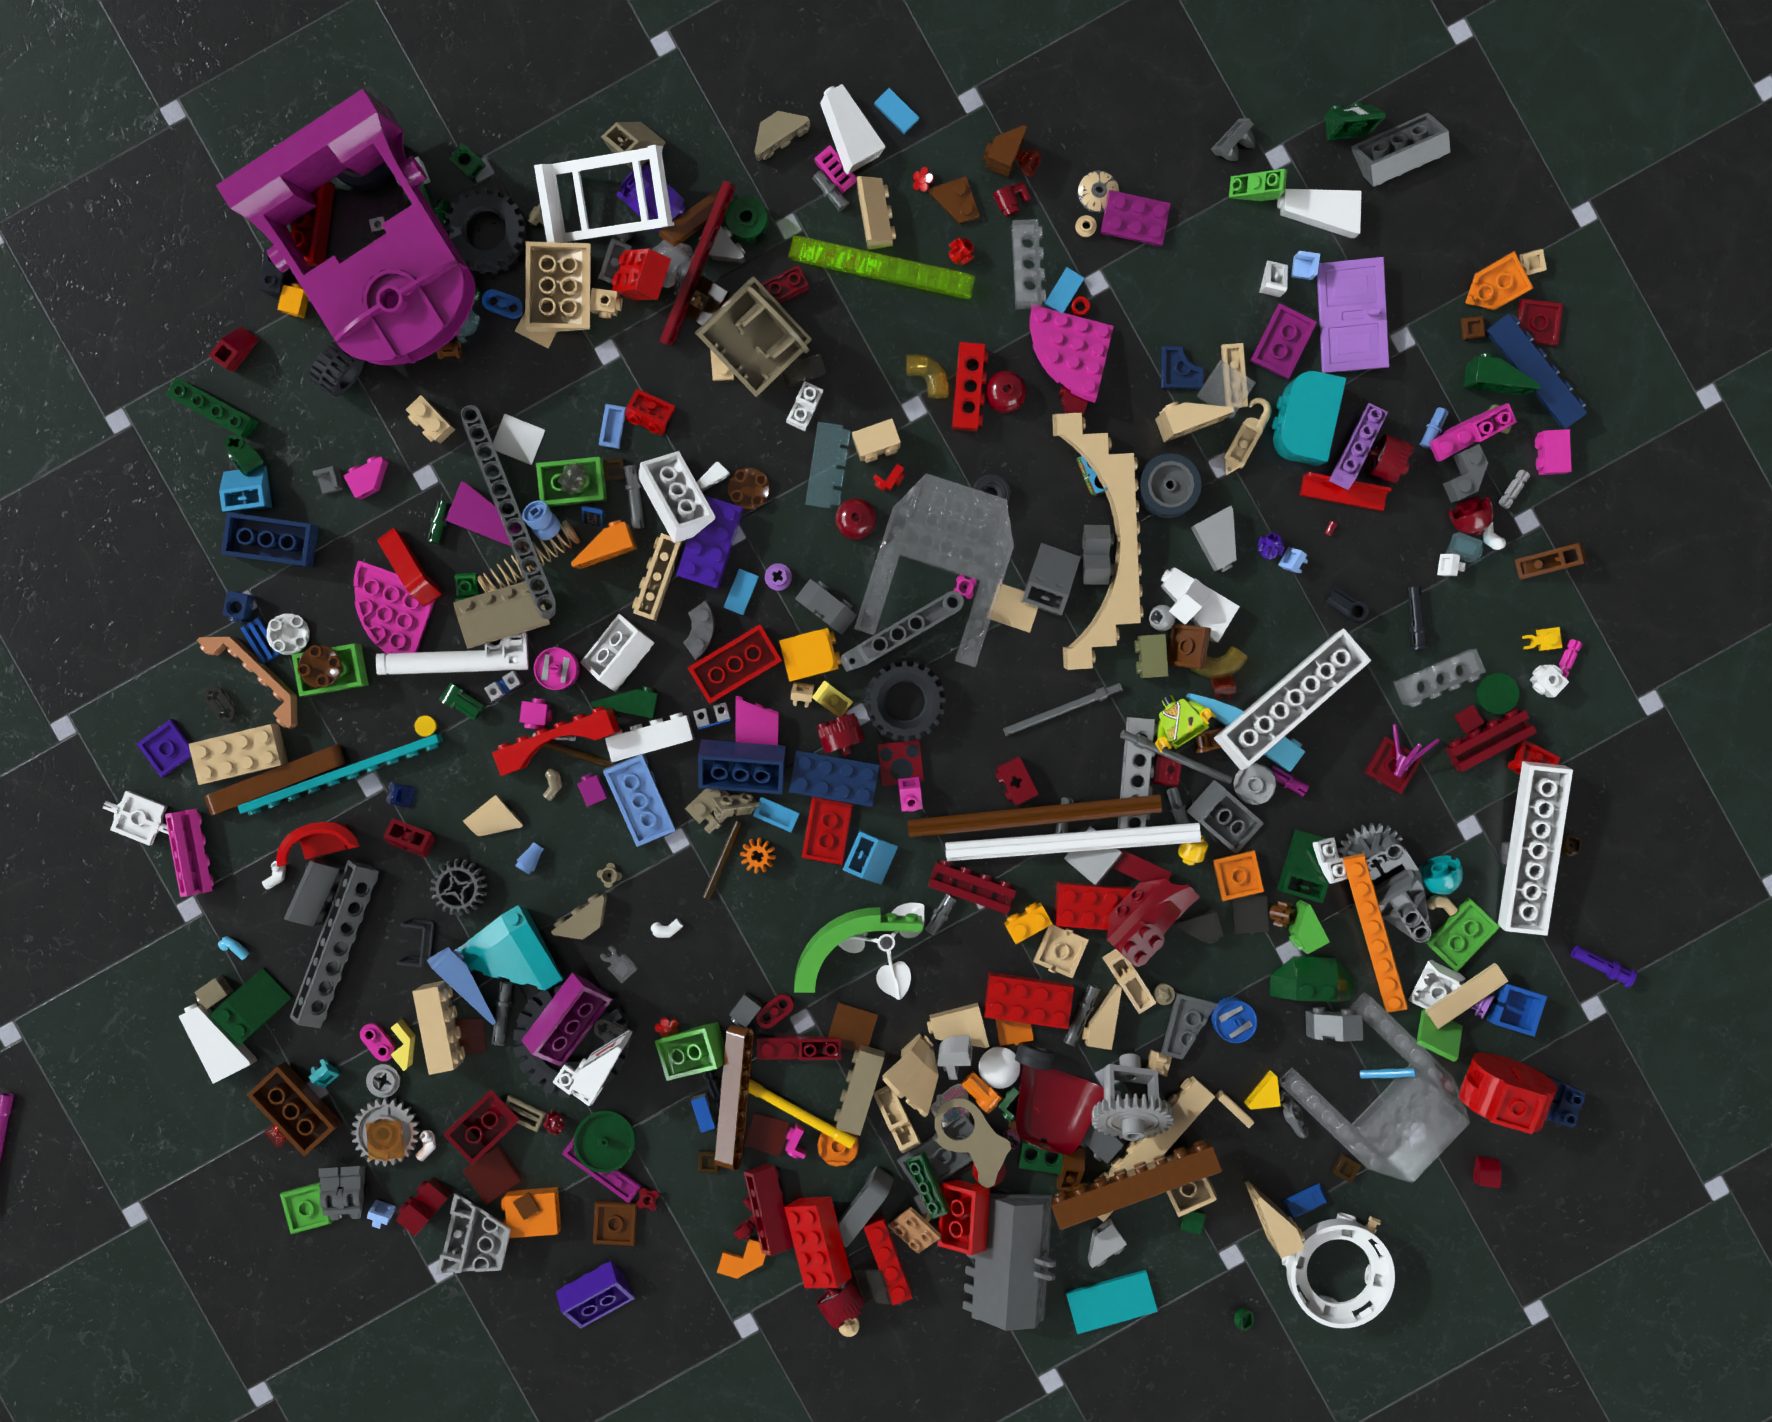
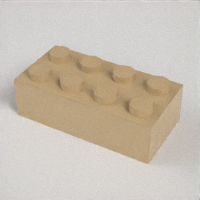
M269 724L189 744L198 785L267 770L288 763L279 724Z
M446 981L424 984L412 992L428 1073L431 1075L456 1069L465 1059V1051L463 1046L460 1047L459 1038H461L460 1027L456 1026L457 1010L455 1005L452 1006V987Z

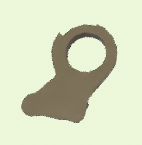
M952 1098L942 1103L938 1107L939 1110L935 1116V1130L938 1135L935 1141L948 1151L970 1153L978 1171L979 1183L985 1188L994 1186L997 1174L1004 1163L1006 1155L1011 1150L1010 1142L999 1133L996 1134L981 1110L971 1100ZM962 1107L972 1114L975 1127L968 1137L955 1139L945 1132L942 1119L949 1109Z

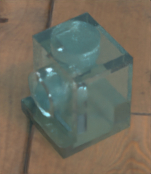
M472 309L465 323L460 328L461 333L456 335L463 343L467 341L464 337L472 335L477 330L476 326L480 324L478 322L480 317Z

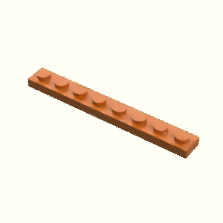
M1365 853L1343 857L1386 1013L1406 1010L1408 1005Z

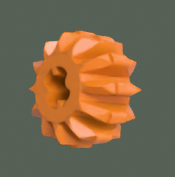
M760 837L757 840V844H755L753 839H750L751 847L747 844L743 845V848L748 852L743 851L740 853V856L747 857L741 863L746 864L749 862L747 870H751L752 866H754V873L756 874L759 872V867H761L763 872H766L765 864L769 867L773 866V863L768 859H776V855L769 854L775 848H766L770 843L768 840L764 845H761L762 838ZM756 850L758 853L762 852L764 855L761 857L762 860L760 861L758 858H753V855L755 854L754 851Z

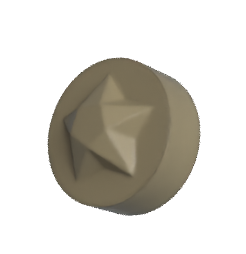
M1161 983L1154 988L1153 997L1159 1004L1168 1005L1174 1000L1175 992L1169 984Z

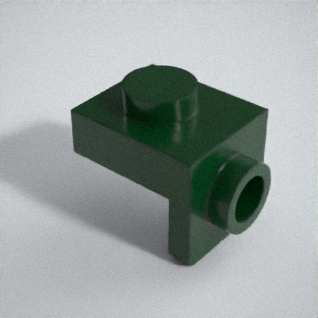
M1015 1087L1006 1093L1004 1100L998 1106L1004 1112L1002 1116L1011 1123L1013 1121L1016 1122L1020 1092Z

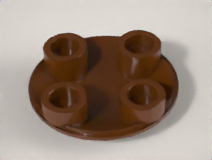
M742 468L737 470L730 478L728 493L735 505L751 510L760 507L766 502L770 493V485L766 475L758 469Z
M313 645L301 655L297 672L308 685L317 688L327 687L333 684L340 676L342 669L341 659L332 648L323 645Z

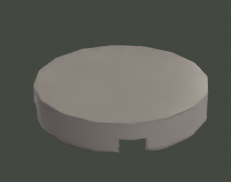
M1253 763L1244 770L1239 769L1233 784L1237 796L1242 801L1251 805H1258L1267 802L1273 796L1276 788V779L1271 769L1267 766Z

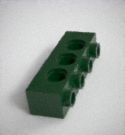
M175 377L166 396L246 439L250 438L259 422L178 377Z

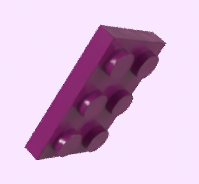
M1109 190L1100 233L1161 247L1164 241L1170 203Z
M1279 303L1250 362L1288 380L1317 322Z

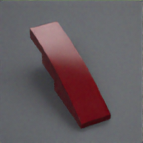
M1118 848L1123 854L1112 868L1141 882L1160 879L1169 880L1172 872L1124 849Z

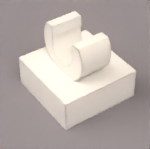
M1440 554L1437 575L1457 576L1458 571L1464 572L1465 563L1459 562L1460 555Z

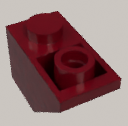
M241 326L223 337L208 356L225 369L234 373L259 339Z

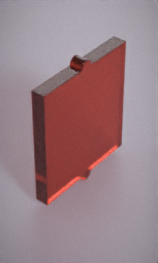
M483 1018L455 1020V1025L459 1026L461 1031V1038L458 1039L460 1047L463 1046L465 1054L487 1052L485 1041L487 1034L484 1031Z
M754 1113L751 1126L747 1129L749 1133L745 1146L780 1156L783 1144L787 1141L786 1133L790 1122Z

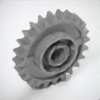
M386 1097L383 1103L378 1098L375 1100V1104L369 1102L367 1107L361 1108V1113L355 1116L358 1121L352 1123L357 1129L351 1132V1134L357 1136L352 1140V1142L359 1144L356 1150H363L361 1157L368 1155L367 1162L375 1159V1165L382 1161L384 1166L389 1161L392 1165H395L397 1159L402 1162L405 1159L404 1155L408 1157L411 1154L410 1150H414L417 1147L413 1142L419 1141L420 1138L416 1134L421 1131L415 1128L420 1122L413 1120L416 1113H409L411 1107L405 1109L404 1101L398 1105L397 1098H394L390 1103L388 1097ZM382 1127L389 1129L390 1136L383 1134Z

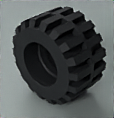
M334 341L316 358L309 374V381L331 398H336L345 393L357 380L362 371L364 360L347 354Z

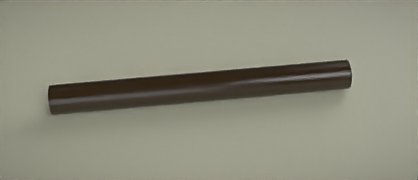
M553 741L545 744V748L604 768L618 764Z
M735 820L702 896L708 900L712 897L743 823Z

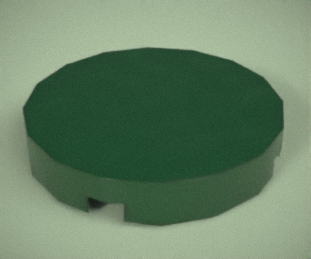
M1492 673L1485 676L1478 684L1476 699L1479 706L1488 713L1504 714L1516 706L1519 699V688L1511 676L1504 673Z

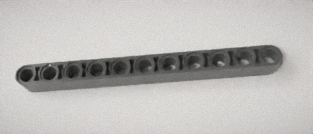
M467 405L461 411L464 429L536 611L541 618L550 619L556 614L554 596L480 410L474 405ZM470 415L476 416L474 420L466 419ZM476 434L484 435L481 439L474 438ZM485 452L491 454L488 458H483L481 455ZM491 471H497L499 473L495 477L488 475ZM498 490L506 491V493L501 496L496 494ZM508 508L514 510V512L509 515L503 513V511ZM518 527L521 531L514 534L511 532V529ZM522 546H526L529 548V550L525 553L518 551V549ZM534 565L537 569L533 572H528L526 567ZM541 584L544 586V589L535 591L533 587ZM548 603L552 605V608L545 611L541 609V606Z

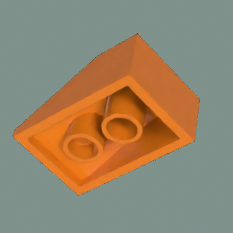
M621 520L609 523V527L603 529L571 562L572 567L582 569L637 550L638 547L631 526L626 522H621Z

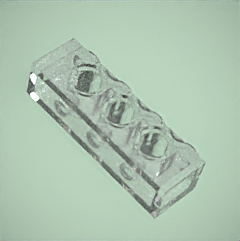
M1038 219L1013 220L1011 231L1015 309L1041 307L1042 302L1046 301L1045 289H1041V281L1045 279L1044 268H1040V260H1043L1044 257L1043 247H1039V239H1042V226H1038ZM1029 239L1033 242V246L1027 248L1022 244V241ZM1030 260L1034 263V267L1027 269L1024 267L1023 262ZM1032 281L1035 284V289H1026L1024 283Z
M1469 649L1396 680L1393 683L1402 704L1414 707L1422 704V699L1426 697L1433 699L1442 695L1441 691L1447 688L1451 691L1461 687V682L1478 680L1481 678L1480 674L1486 671L1477 649ZM1458 665L1463 668L1461 676L1456 674V667ZM1439 673L1444 677L1442 684H1438L1436 681ZM1419 682H1423L1425 686L1422 693L1417 690Z

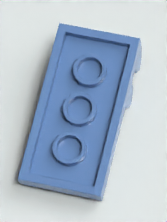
M640 754L603 770L637 847L676 831L656 785L655 776L648 767L645 754Z

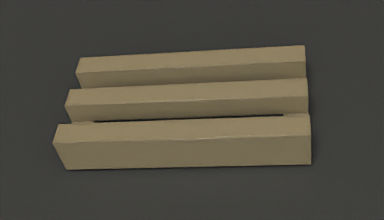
M511 1094L508 1095L505 1101V1105L510 1110L537 1122L535 1125L518 1117L520 1119L517 1122L518 1124L538 1132L546 1116V1111ZM510 1102H512V1103H514V1104H516V1105H519V1106H521V1107H523V1108H525V1109H527V1110H529V1111H531V1112H533V1113H535V1114H537V1115H540V1117H537V1116H535V1115H533V1114H531V1113H529V1112H527V1111H525V1110H523V1109H521V1108H519V1107H517V1106H514V1105L510 1104Z

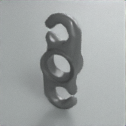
M1281 1090L1279 1095L1280 1101L1285 1100L1282 1106L1286 1121L1291 1125L1297 1136L1307 1138L1308 1128L1304 1127L1302 1130L1304 1122L1301 1108L1287 1091Z

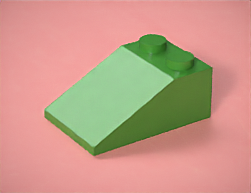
M718 1022L655 1040L667 1081L718 1069L723 1066L725 1043Z

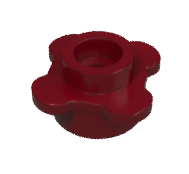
M641 1188L639 1190L640 1198L637 1201V1207L640 1209L643 1207L649 1208L651 1211L657 1208L656 1200L659 1197V1192L657 1190Z

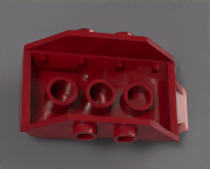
M1167 879L1139 883L1110 913L1107 941L1135 967L1145 965L1163 946V935L1200 896L1189 885L1172 884Z

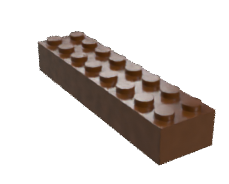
M1203 1139L1193 1143L1194 1147L1175 1149L1172 1155H1158L1153 1158V1162L1147 1164L1145 1161L1133 1165L1134 1168L1126 1171L1125 1168L1117 1170L1112 1177L1106 1178V1176H1101L1094 1179L1095 1183L1090 1185L1082 1183L1075 1186V1190L1068 1193L1066 1190L1055 1193V1197L1052 1198L1051 1207L1060 1230L1222 1172L1211 1141L1206 1142Z

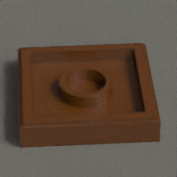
M1174 623L1169 639L1167 664L1204 670L1211 628Z
M838 1002L828 1037L841 1038V1047L852 1051H859L861 1045L869 1047L878 1013Z
M596 1200L593 1244L635 1246L637 1202Z

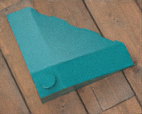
M520 905L499 916L457 949L464 955L463 961L471 972L473 970L481 971L483 975L498 979L504 977L510 979V982L525 986L527 984L537 986V989L544 991L549 990L564 980L528 909Z

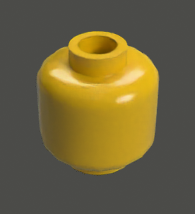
M1201 835V842L1180 843L1178 855L1183 859L1184 863L1195 865V863H1200L1204 860L1208 848L1205 837Z

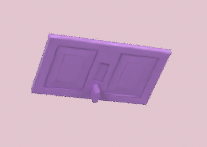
M1377 257L1319 263L1317 286L1322 373L1389 368L1384 258Z

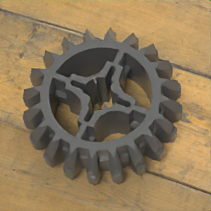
M455 859L454 864L449 860L446 862L447 867L443 864L439 866L441 872H434L437 878L431 879V882L436 884V886L431 887L430 891H436V894L432 896V899L438 898L440 900L436 903V906L444 904L443 912L450 908V915H454L456 910L459 916L463 915L464 911L470 914L472 909L476 910L479 908L477 903L482 904L484 902L480 896L487 895V892L482 890V888L488 887V884L481 881L486 879V875L479 876L482 869L474 870L476 866L474 862L468 867L467 859L463 860L462 864L460 859ZM456 870L467 873L472 879H463L460 874H457ZM450 873V886L444 889L445 878ZM467 883V885L464 886L463 889H455L451 891V889L455 888L456 885H463ZM474 885L473 897L468 901V888ZM447 895H455L462 904L451 901Z

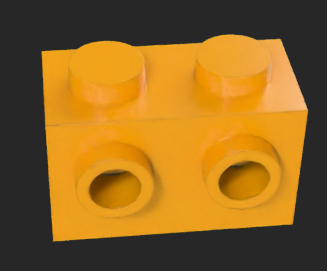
M1033 903L1025 908L1026 911L1019 915L1015 913L1004 922L1015 944L1052 925L1041 903Z

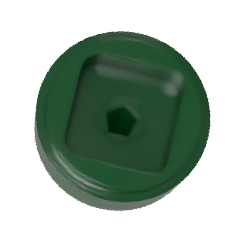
M1240 1308L1234 1317L1235 1326L1244 1331L1249 1330L1254 1323L1253 1312L1246 1308Z

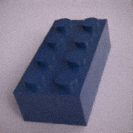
M227 512L221 554L313 568L318 526Z
M701 739L698 754V788L782 794L785 779L786 746Z
M796 750L789 792L872 807L880 764Z

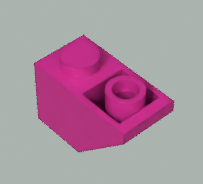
M373 456L367 460V464L361 467L360 465L354 466L348 470L349 473L343 475L356 499L362 500L380 490L388 465L386 458Z

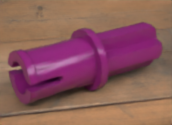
M1276 765L1270 768L1275 779L1283 784L1284 788L1288 787L1302 797L1305 795L1304 792H1307L1309 788L1308 784L1294 777L1293 773L1289 774Z

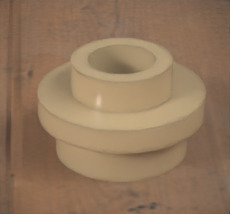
M1087 215L1081 216L1075 225L1076 232L1082 237L1092 236L1097 227L1094 218ZM1088 223L1090 228L1084 229L1082 224Z

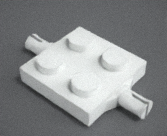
M125 791L123 799L118 805L109 801L104 803L103 809L114 813L111 831L146 845H153L159 831L168 834L167 825L163 823V817L168 806L131 791Z

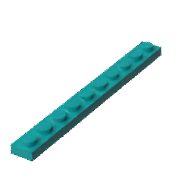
M435 734L241 804L238 806L240 814L248 812L250 816L261 812V807L268 805V808L281 805L280 800L287 798L288 801L300 798V793L307 791L308 794L319 791V786L327 784L330 787L339 784V779L347 777V780L358 777L360 776V771L366 770L369 773L380 769L378 765L385 762L388 766L399 762V757L406 755V758H411L419 755L418 750L424 748L426 751L438 748V743L443 742L441 734Z

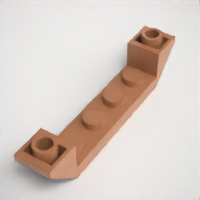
M199 637L197 639L201 644L200 648L208 655H220L227 648V651L232 656L239 657L243 661L242 665L248 671L254 672L259 676L257 679L261 684L266 687L269 686L274 691L273 695L278 700H284V703L273 713L277 717L276 721L284 728H295L298 725L297 695L265 664H261L258 657L237 637Z

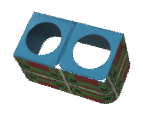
M1082 456L1078 457L1077 462L1090 494L1098 496L1105 493V490L1108 488L1100 489L1096 487L1094 480L1097 474L1088 467L1087 461Z

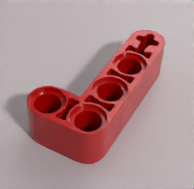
M392 528L377 540L403 586L419 603L425 607L442 595L436 583L426 575L404 536L397 528Z

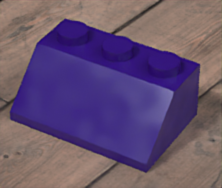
M611 1261L602 1264L594 1271L584 1274L581 1278L564 1285L563 1288L556 1291L561 1313L580 1329L635 1299L621 1270Z

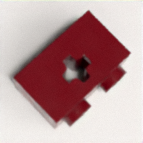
M1019 756L996 767L998 772L995 775L1000 784H1005L1007 791L1004 793L1009 803L1014 802L1015 805H1018L1039 795ZM1011 777L1020 778L1018 787L1010 785L1012 782Z
M392 818L383 836L388 844L424 858L428 857L436 840L431 832Z

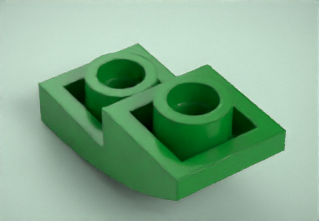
M477 573L455 574L457 594L455 601L479 595Z

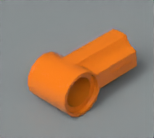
M974 1071L969 1073L961 1083L987 1114L1003 1100L1002 1096L994 1088L989 1087Z

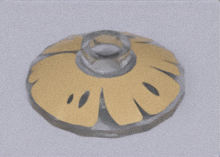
M1097 170L1089 172L1082 178L1078 185L1077 194L1084 208L1091 212L1101 213L1105 210L1108 191L1119 192V186L1111 174ZM1096 187H1102L1103 192L1098 193L1096 191Z

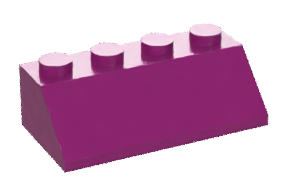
M572 973L521 1041L532 1055L562 1067L610 1004L612 998L587 979Z

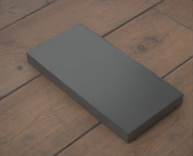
M964 1114L946 1126L944 1130L950 1137L963 1139L973 1132L975 1126L968 1115ZM936 1133L922 1142L921 1145L897 1159V1162L920 1194L906 1160L908 1158L925 1152L938 1183L972 1162L971 1154L952 1152L942 1148L935 1141L938 1138Z

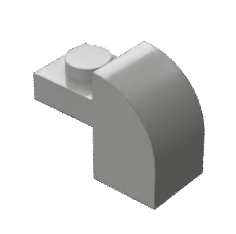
M970 1035L948 1037L939 1046L937 1066H943L944 1071L948 1073L949 1080H957L959 1066H971L972 1044Z

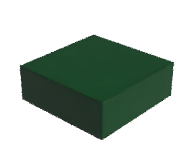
M1193 1210L1183 1215L1179 1228L1201 1235L1206 1214Z

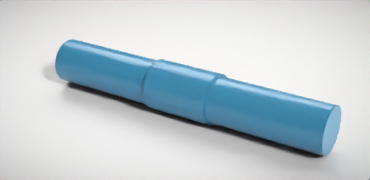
M1415 1068L1360 1070L1361 1079L1416 1077L1417 1074Z

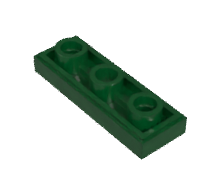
M926 1153L908 1158L906 1160L931 1219L949 1213L951 1210Z

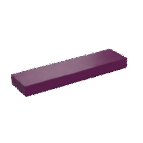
M573 1138L562 1155L629 1203L642 1184L620 1168L608 1173L589 1170L578 1160L574 1151Z

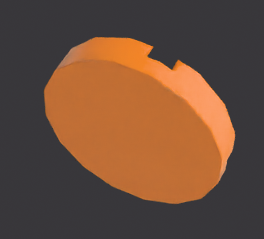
M847 1132L856 1137L852 1148L849 1149L836 1142L830 1136L821 1133L817 1143L818 1153L829 1165L836 1167L845 1166L858 1153L859 1141L857 1135Z

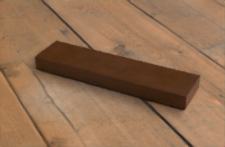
M720 188L673 220L674 226L660 229L659 235L675 248L703 228L708 221Z

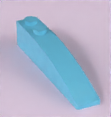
M1195 694L1186 695V698L1190 701H1195L1209 708L1216 715L1215 719L1225 727L1244 712L1214 699ZM1284 736L1263 755L1285 771L1291 772L1305 751L1301 749L1302 744L1293 738L1289 740Z

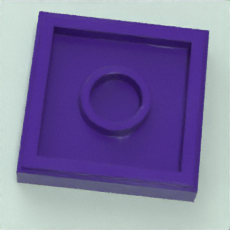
M173 719L168 720L137 743L161 778L167 776L192 757L189 748L190 742Z

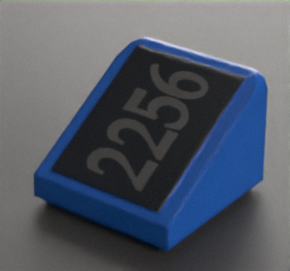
M582 506V522L592 526L603 527L605 511Z

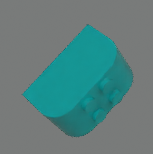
M1308 371L1298 376L1286 386L1283 395L1279 396L1277 402V409H1279L1278 417L1274 418L1272 429H1275L1273 435L1274 448L1281 457L1313 466H1320L1328 462L1346 378L1317 371Z

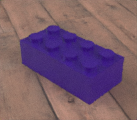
M704 495L715 515V519L694 537L687 539L676 575L719 589L744 509L740 506Z

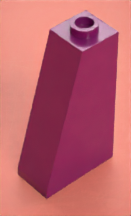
M461 481L446 521L511 546L495 505L471 485ZM518 527L511 529V532L514 534L521 531Z

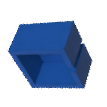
M1505 983L1496 989L1494 999L1497 1001L1496 1003H1491L1486 1020L1495 1025L1535 1037L1547 996L1510 983Z

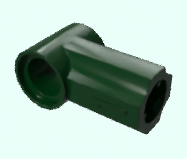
M450 682L439 700L450 708L459 710L472 720H476L485 705L467 694V691L459 685Z

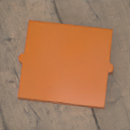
M995 1019L1000 1046L1018 1045L1021 1042L1034 1040L1031 1024Z

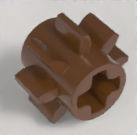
M1278 901V905L1274 904L1271 907L1269 916L1271 920H1275L1273 925L1287 928L1288 924L1294 923L1296 911L1291 909V903Z

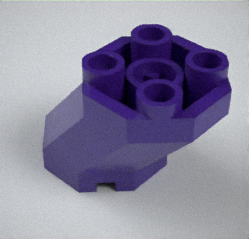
M644 164L642 166L644 169L641 171L649 220L659 219L651 168ZM632 171L621 183L620 187L623 191L622 193L618 191L617 196L641 217L634 171ZM667 184L673 220L684 212L686 207L683 203L685 200Z

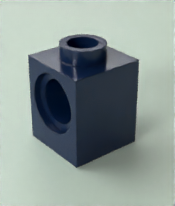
M227 590L222 615L229 616V621L242 623V620H250L255 596ZM238 602H240L242 605V609L239 613H237L235 610V605Z

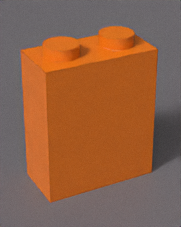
M558 1187L508 1191L504 1198H502V1211H505L506 1219L503 1220V1223L511 1228L509 1238L557 1235L561 1230ZM529 1192L540 1211L523 1220L513 1202Z

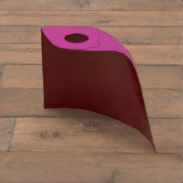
M1023 1065L1016 1114L1017 1135L1024 1141L1046 1151L1066 1155L1074 1153L1081 1144L1092 1122L1094 1106L1101 1102L1104 1097V1088L1053 1068L1046 1071ZM1041 1138L1047 1139V1143L1041 1141ZM1039 1144L1048 1146V1147H1050L1051 1149L1042 1147V1146H1040Z

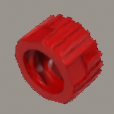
M1079 296L1072 302L1071 310L1073 315L1078 317L1087 315L1090 310V303L1085 297ZM1083 303L1085 309L1083 311H1078L1076 309V304Z

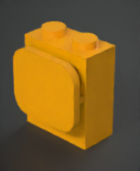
M828 628L779 641L790 682L839 669L838 665L841 664L839 652H834L833 644H836L833 631L829 632Z

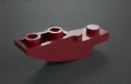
M810 1035L757 1037V1060H841V1038Z

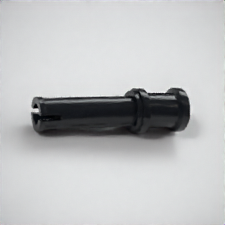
M1422 586L1408 587L1411 616L1409 633H1411L1412 638L1410 650L1430 649V646L1427 645L1426 635L1428 628L1424 622Z

